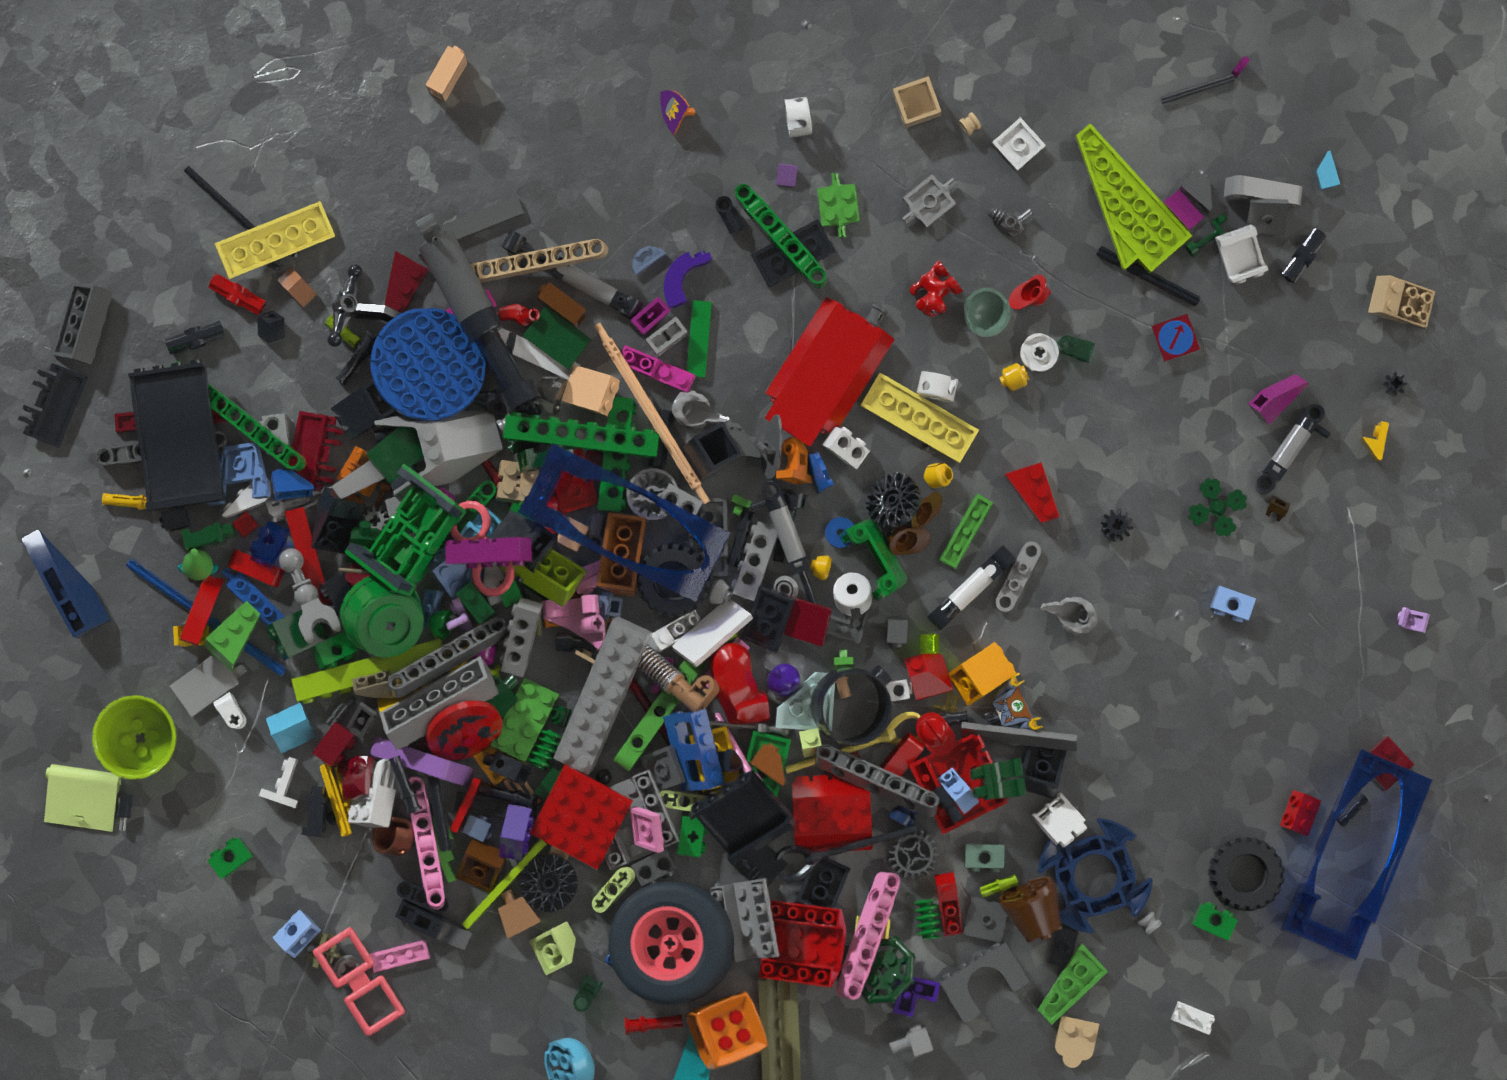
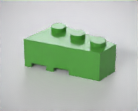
M246 601L205 638L204 647L231 672L259 622L260 613Z

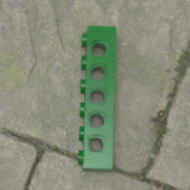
M615 396L612 409L609 411L608 424L617 425V429L624 430L625 427H635V423L632 422V416L637 413V404L634 403V398ZM619 413H626L628 415L625 422L617 420ZM614 437V441L616 444L621 445L625 442V439L622 441H617ZM604 452L597 510L599 512L621 514V511L626 508V498H623V494L628 488L629 479H625L626 472H630L631 460H627L628 455H623L622 459L615 460L612 457L613 453ZM612 470H620L621 476L618 479L611 478L610 473ZM610 489H618L619 494L616 498L608 496Z

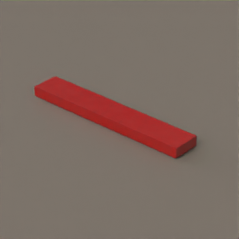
M304 506L285 511L295 549L301 552L304 559L301 570L305 579H310L312 585L317 588L320 602L323 605L331 606L328 599L325 600L320 593V589H322L320 583L324 582L325 579L317 551L311 547L313 537Z

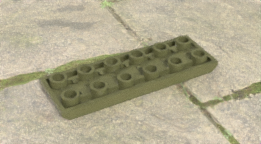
M758 976L760 1021L768 1043V1047L761 1050L762 1080H801L797 983L760 978Z

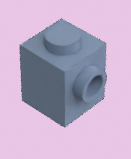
M470 815L462 832L485 842L486 839H490L494 830L491 829L493 824L489 823V818L479 815V817Z

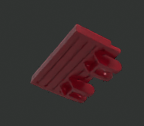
M299 411L292 448L305 458L306 465L301 471L294 472L313 484L314 491L321 492L323 484L316 483V481L334 484V479L320 477L321 470L332 473L337 470L336 467L319 464L320 462L328 463L331 447L323 446V444L342 446V442L330 440L328 435L329 433L344 435V430L327 427V424L336 425V417ZM297 457L292 460V466L297 464Z

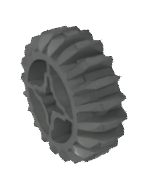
M921 829L920 834L914 833L901 836L900 839L894 838L893 840L897 842L896 845L889 844L890 847L894 848V851H888L887 854H893L894 858H889L888 861H895L896 864L891 866L892 869H895L897 866L899 867V870L896 872L897 875L902 871L905 872L903 875L904 879L907 878L908 874H911L910 879L914 880V874H917L920 880L922 879V872L927 877L929 876L926 871L928 868L931 871L935 870L930 866L932 863L938 865V861L933 860V858L940 857V854H934V850H938L939 846L932 847L936 840H928L931 836L930 833L924 837L923 829ZM916 838L911 848L900 846L906 839ZM922 840L929 848V857L920 852ZM918 844L916 848L918 852L916 853H919L923 858L914 857L910 863L911 859L909 857L911 855H908L904 850L913 851ZM898 851L906 854L908 858L905 868L898 860ZM916 860L927 862L921 869L911 870Z

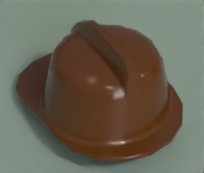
M932 492L924 499H921L918 511L909 521L912 528H924L939 513L943 502L940 493Z
M903 525L887 533L890 551L894 555L918 553L924 550L931 540V535L925 528H910Z

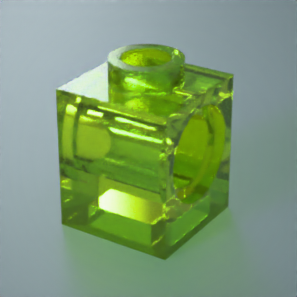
M939 634L919 635V655L940 654Z

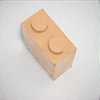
M447 46L426 83L428 92L445 102L468 63L462 49L456 46L453 48Z
M574 365L561 401L570 406L608 417L609 411L613 406L615 394L619 389L620 380L608 374Z

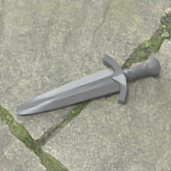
M709 721L711 726L717 727L726 726L727 728L755 730L765 734L767 732L779 733L783 736H787L789 733V729L776 728V726H770L767 723L734 725L724 721Z

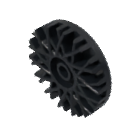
M893 472V476L886 474V477L882 476L884 479L882 482L876 480L877 485L873 484L875 490L873 492L869 490L871 495H867L870 501L865 502L868 505L866 509L869 511L867 514L877 525L886 529L898 528L908 523L918 511L921 503V491L918 484L906 474L902 475L900 472Z
M554 854L540 855L532 859L524 867L520 878L521 893L527 904L538 911L555 912L561 910L573 900L577 892L578 878L576 871L561 856ZM546 880L552 881L551 887L545 885Z

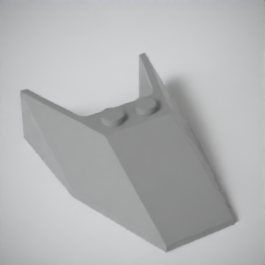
M463 410L452 417L437 421L416 420L404 415L374 421L378 428L399 426L413 427L417 430L426 463L425 470L419 473V475L435 487L453 483L503 449L494 415L490 412ZM406 482L393 491L394 495L399 496L408 493L413 485L410 482Z

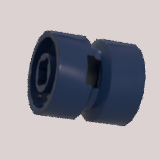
M898 805L892 809L889 817L906 827H910L915 821L914 815L919 813Z

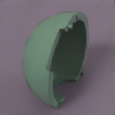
M993 288L978 289L972 292L965 300L964 315L966 324L971 332L981 337H991L999 334L1006 328L1010 320L1011 308L1008 299L1001 292Z

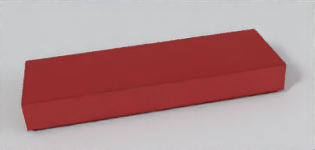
M473 778L452 823L451 831L459 833L482 783V779Z

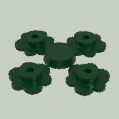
M1207 478L1205 483L1200 484L1199 489L1203 492L1204 498L1209 497L1213 501H1211L1209 508L1204 507L1201 503L1197 506H1190L1188 518L1193 520L1195 525L1199 526L1202 522L1208 521L1207 516L1211 512L1213 515L1219 516L1218 521L1214 523V527L1217 528L1216 534L1229 537L1231 532L1236 530V525L1232 523L1233 519L1231 517L1227 518L1223 515L1226 511V506L1232 508L1233 511L1243 510L1247 506L1245 502L1247 496L1243 495L1241 490L1236 489L1233 493H1228L1226 502L1216 499L1218 493L1222 491L1221 487H1219L1220 482L1218 479L1211 480Z

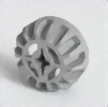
M655 468L645 469L637 473L631 479L627 488V501L631 510L637 516L645 517L647 521L662 520L669 516L660 510L661 507L658 508L657 503H659L669 483L677 487L675 480L667 472ZM651 483H658L664 488L659 489L656 486H652ZM648 484L649 487L645 489L643 494H640L641 489ZM651 490H654V493H658L655 500L648 497ZM673 495L667 496L666 503L671 506L675 505L677 502L676 497ZM647 501L649 504H654L655 509L645 507L642 502Z

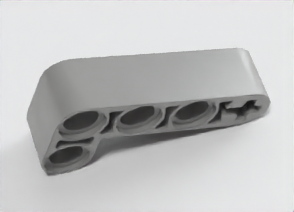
M1235 175L1225 179L1223 196L1225 199L1288 200V206L1290 207L1301 206L1302 186L1243 175Z

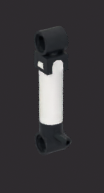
M1004 545L1001 546L927 618L941 631L1017 558Z

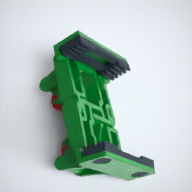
M403 464L397 473L413 486L396 509L398 513L391 516L370 549L366 546L350 542L345 553L393 591L410 596L416 588L414 583L422 579V572L433 558L431 555L437 552L454 524H458L467 511L407 465ZM412 532L417 534L415 538L410 536Z

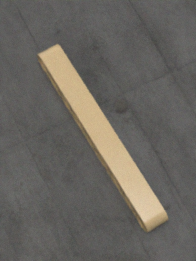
M591 239L472 263L471 266L479 281L483 283L602 259L608 254V246L599 239ZM601 244V251L599 253H595V246ZM579 248H583V254L580 257H576V251ZM560 252H564V259L558 261V254ZM541 256H546L544 264H539ZM524 259H527V266L525 268H521V262ZM509 263V269L503 272V265ZM486 267H491L489 275H484Z

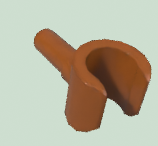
M387 482L381 483L379 497L375 506L380 507L385 492L391 493V484Z

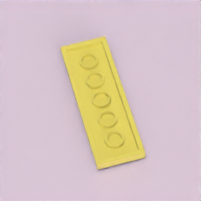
M319 201L214 243V246L228 279H232L334 238L335 234L322 203Z
M879 373L861 404V407L959 464L979 431L972 425L882 373Z

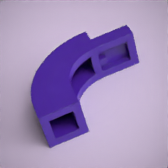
M687 252L671 264L664 280V295L667 306L670 309L687 304L682 290L683 279L689 271L712 263L710 252H699L692 259L690 253Z

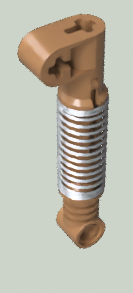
M608 618L604 621L605 635L614 618ZM647 644L638 665L639 669H642V672L651 677L658 686H661L668 694L674 695L692 712L705 709L719 692L718 682L704 675L698 678L693 685H690L679 670L674 668L670 662L661 657V654H658L655 649H652ZM706 684H708V685L710 686V688H709L708 690H707V688L705 687ZM700 689L707 694L705 697L698 692Z

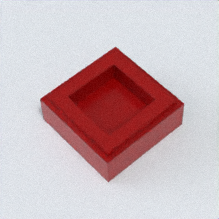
M247 511L232 523L243 538H246L259 527Z

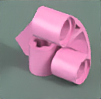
M584 595L578 599H570L563 607L552 600L542 601L543 619L576 633L600 650L606 635L604 619L600 616L598 595Z

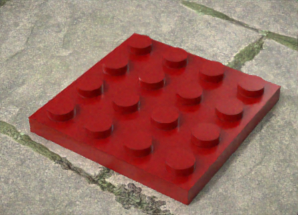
M565 764L530 834L587 865L599 869L634 800Z

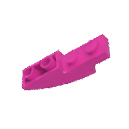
M626 345L621 352L631 370L669 387L689 393L696 377L694 374Z

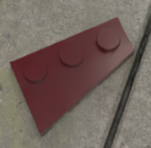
M395 251L384 305L404 313L429 269Z

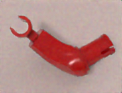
M519 304L500 307L499 312H497L501 321H514L523 327L530 326L533 321L538 320L540 317L537 309H528Z

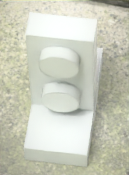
M289 757L288 760H284L281 768L284 771L282 778H278L275 785L276 793L261 788L259 796L298 808L300 801L286 796L298 759Z

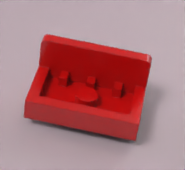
M1293 790L1285 813L1282 816L1280 826L1308 837L1321 800Z

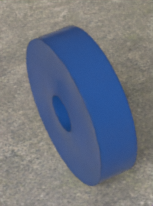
M844 517L832 519L825 529V537L828 543L836 548L849 546L852 542L843 543L837 535V530L842 529L845 531L854 524Z

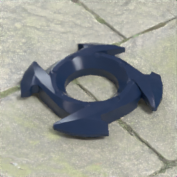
M1098 818L1097 823L1105 836H1090L1068 844L1064 848L1060 844L1055 845L1050 839L1042 852L1038 866V873L1040 874L1055 865V879L1066 907L1063 911H1059L1060 921L1070 928L1086 933H1093L1094 931L1085 916H1098L1124 906H1129L1130 913L1136 918L1150 896L1153 879L1148 878L1136 885L1135 870L1124 843L1127 840L1132 841L1137 835L1115 821ZM1100 854L1107 857L1114 864L1117 879L1115 886L1108 894L1102 897H1089L1077 888L1074 880V871L1078 862L1085 856Z

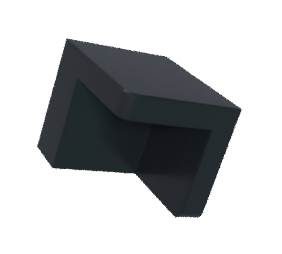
M275 311L257 316L258 336L268 343L284 338V317Z

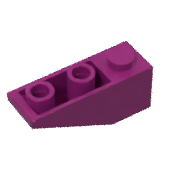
M1296 374L1261 390L1248 405L1258 418L1270 425L1309 383Z

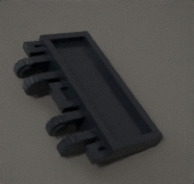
M51 363L49 371L56 373V376L39 369L37 372L39 376L54 380L51 387L42 382L33 381V385L49 391V394L40 391L34 406L41 408L42 411L26 405L22 408L26 412L39 415L37 422L29 420L24 416H19L18 420L35 427L32 429L26 426L23 434L59 448L88 377Z

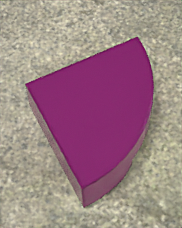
M1243 56L1231 72L1235 78L1239 76L1249 63L1250 59Z

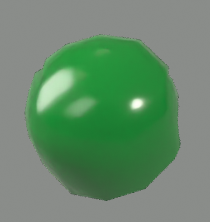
M439 610L432 614L429 628L436 639L443 640L449 636L451 630H448L446 623L452 621L449 617L454 614L452 611Z

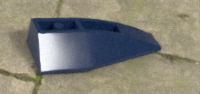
M39 529L22 538L48 593L73 638L78 639L111 620L93 586Z

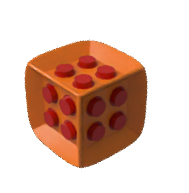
M740 991L737 994L723 997L686 1014L688 1027L698 1053L709 1070L734 1063L768 1047L764 1028L756 1008L746 991Z

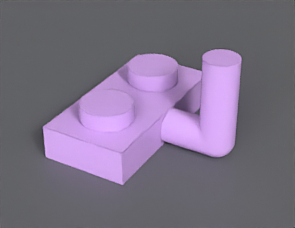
M459 597L451 598L452 603L449 605L453 613H458L459 617L446 623L448 630L460 626L462 631L466 629L467 632L474 629Z

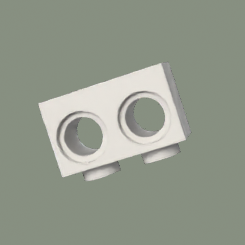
M835 426L822 446L848 466L858 469L870 450L864 447L866 445L864 441L859 438L854 439L851 436L852 432L847 428L843 427L840 429ZM842 437V442L838 445V440ZM856 448L855 454L852 455V450Z

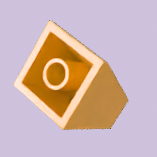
M996 642L948 673L950 681L967 706L1016 674L1013 664L1007 660L1002 648Z

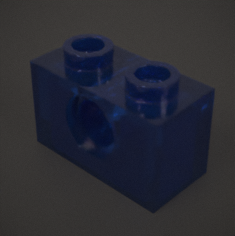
M268 521L265 527L260 528L257 542L253 541L249 551L252 552L250 560L272 569L287 542L289 530Z

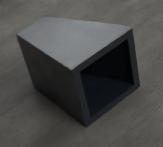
M723 422L694 436L680 448L701 482L710 478L743 455Z

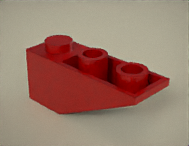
M954 873L934 875L944 936L962 934L963 927Z

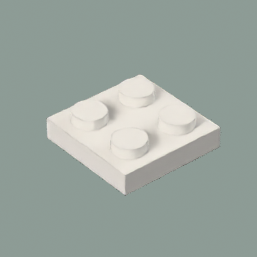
M1021 117L992 142V145L1016 171L1021 169L1046 146Z

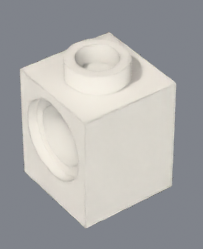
M907 679L889 682L886 685L891 702L910 699V695L913 694L912 685L907 683ZM900 685L903 687L904 693L902 696H896L893 693L895 686Z

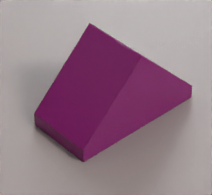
M657 297L632 318L630 322L644 335L653 330L671 310Z

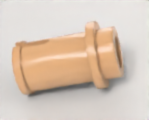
M846 676L836 681L840 699L852 696L847 682L849 678Z

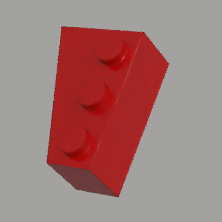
M1042 462L1004 475L1039 525L1059 518Z

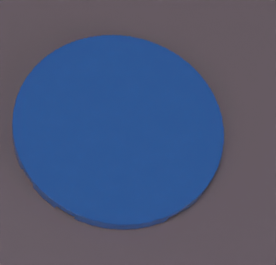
M417 308L399 314L383 327L372 348L370 369L377 391L391 408L412 419L437 421L460 413L473 402L484 382L486 360L479 343H469L468 337L463 332L455 315L437 308Z

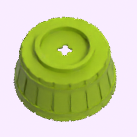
M139 695L125 696L111 702L99 714L93 727V748H95L94 751L98 760L101 761L100 763L114 775L126 779L146 778L161 770L172 757L176 746V728L170 714L155 700ZM144 733L145 742L138 744L136 742V734Z

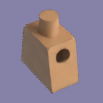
M511 889L501 894L506 905L498 908L507 938L541 922L540 917L527 904L523 896L516 899Z

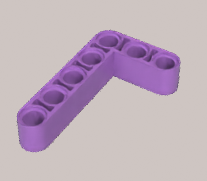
M378 736L375 737L370 755L382 759L394 758L395 760V757L400 755L405 767L468 787L474 769L407 746L397 750L390 740Z

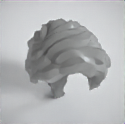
M695 391L689 393L680 392L672 405V413L676 421L689 429L704 428L707 423L719 424L723 422L727 424L730 421L729 417L713 412L707 398L703 394H697Z
M1081 597L1064 598L1060 602L1043 603L1040 607L1042 611L1046 610L1055 614L1065 631L1073 635L1089 633L1098 623L1096 610L1089 601Z

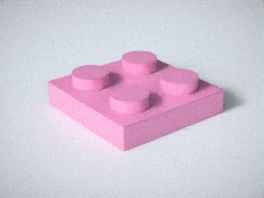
M637 806L630 808L634 844L657 853L664 851L660 814Z

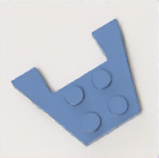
M252 442L224 447L220 462L225 498L226 485L253 481L252 498H270L271 494L260 446ZM225 500L207 503V505H223L225 504Z

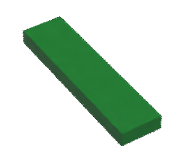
M693 300L686 371L698 378H705L712 302Z

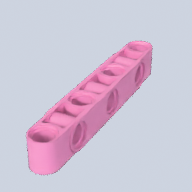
M411 777L409 779L410 785L413 783L421 785V788L416 791V798L423 809L410 815L424 892H426L429 907L438 910L443 907L445 896L428 797L423 780L419 777ZM420 820H425L428 825L425 828H419L417 823ZM426 858H433L435 862L433 865L427 866L424 864V860ZM438 895L442 900L440 903L434 904L430 900L431 897Z
M879 872L874 879L836 986V993L840 998L856 1000L862 993L900 885V878L895 873Z

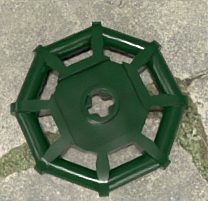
M894 936L893 938L881 939L872 967L864 984L871 985L873 989L869 992L863 987L861 993L866 999L867 1004L873 1005L874 1003L887 1002L894 1004L902 993L914 983L913 971L916 956L915 953H912L901 942L900 937ZM880 946H890L889 951H881ZM898 950L904 955L901 959L896 955ZM906 964V974L904 976L903 971L904 965ZM885 967L888 971L882 976L881 970ZM902 980L903 982L894 990L896 987L894 985ZM880 991H887L888 994H887V995H879V992H880Z

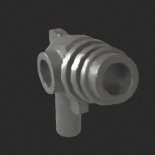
M993 206L988 214L991 217L990 219L995 218L994 222L998 220L997 225L1001 222L999 227L1009 232L1012 237L1023 232L1024 227L1022 223L1033 215L1030 209L1026 210L1023 214L1015 211L1013 214L1008 212L1005 215V210L1001 213L1002 209L998 211L999 207L996 208L995 206Z

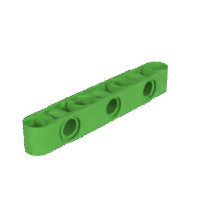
M685 659L678 670L691 685L705 665L701 663L695 667ZM663 690L613 761L629 772L664 724L663 716L671 714L679 700L674 695L668 694ZM660 708L664 711V715L658 717L654 714V710ZM638 739L642 742V746L635 748L632 745V741Z

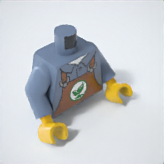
M1016 673L1011 679L1001 684L994 693V701L991 702L994 710L985 713V718L988 724L999 720L1003 727L1029 730L1041 729L1043 726L1038 727L1036 725V721L1041 718L1032 717L1019 687L1024 680L1021 682L1017 681L1016 676L1020 673Z

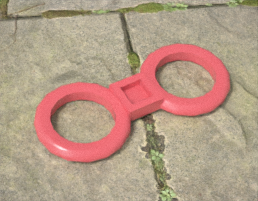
M477 501L460 503L459 505L465 510L475 509L481 514L482 528L476 536L465 538L458 532L457 524H454L450 530V535L455 541L488 539L487 535L491 527V518L485 506ZM508 563V566L505 567L506 577L503 583L493 589L486 587L482 583L480 577L481 565H478V568L472 569L474 586L480 593L486 596L495 597L503 594L514 581L515 570L512 563Z

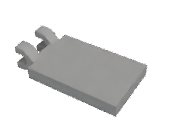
M211 655L171 684L170 687L190 716L194 717L239 684L237 678L247 672V669L244 665L240 664L231 672L214 655Z

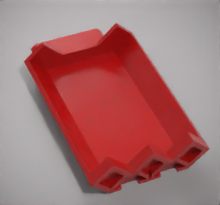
M825 297L765 392L771 397L770 401L773 403L765 419L770 422L774 415H780L782 430L811 447L819 432L823 435H826V433L830 434L835 426L838 428L841 426L895 339L878 326L875 327L867 322L862 316L849 311L841 303Z

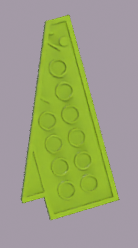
M1090 123L1075 138L1123 271H1125L1138 260L1150 274L1188 241L1192 234Z

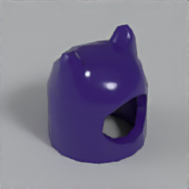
M779 664L768 675V688L771 693L778 697H788L800 685V674L790 664Z

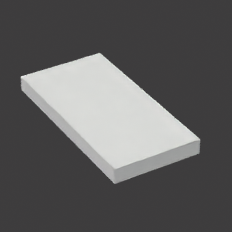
M730 599L727 603L718 605L671 647L676 653L697 667L751 621L753 617L748 611Z

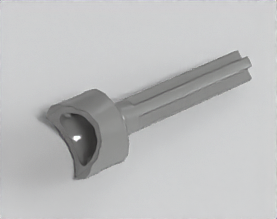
M334 484L324 486L321 492L313 491L312 497L285 499L284 501L274 500L273 496L266 499L265 503L271 521H282L286 517L285 511L320 500L325 487L332 489Z

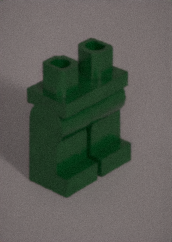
M562 445L555 446L541 453L534 454L533 449H527L517 454L520 473L547 469L549 467L552 469L559 468L565 465L566 462H569V460L574 459L573 449H563Z
M220 522L213 523L214 527L206 526L203 530L193 532L189 528L183 529L181 533L185 549L190 552L192 549H203L219 543L221 545L227 544L226 539L236 537L234 526L231 523L222 525Z
M1021 758L978 766V768L970 770L972 780H981V787L973 788L974 798L986 801L1026 795L1024 778L1003 781V779L1023 776Z

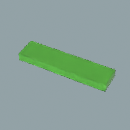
M976 494L939 559L941 562L954 569L957 568L993 502Z

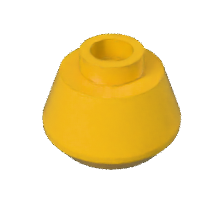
M826 555L817 556L816 560L812 559L810 569L813 571L812 575L821 581L826 580L829 575L832 558Z

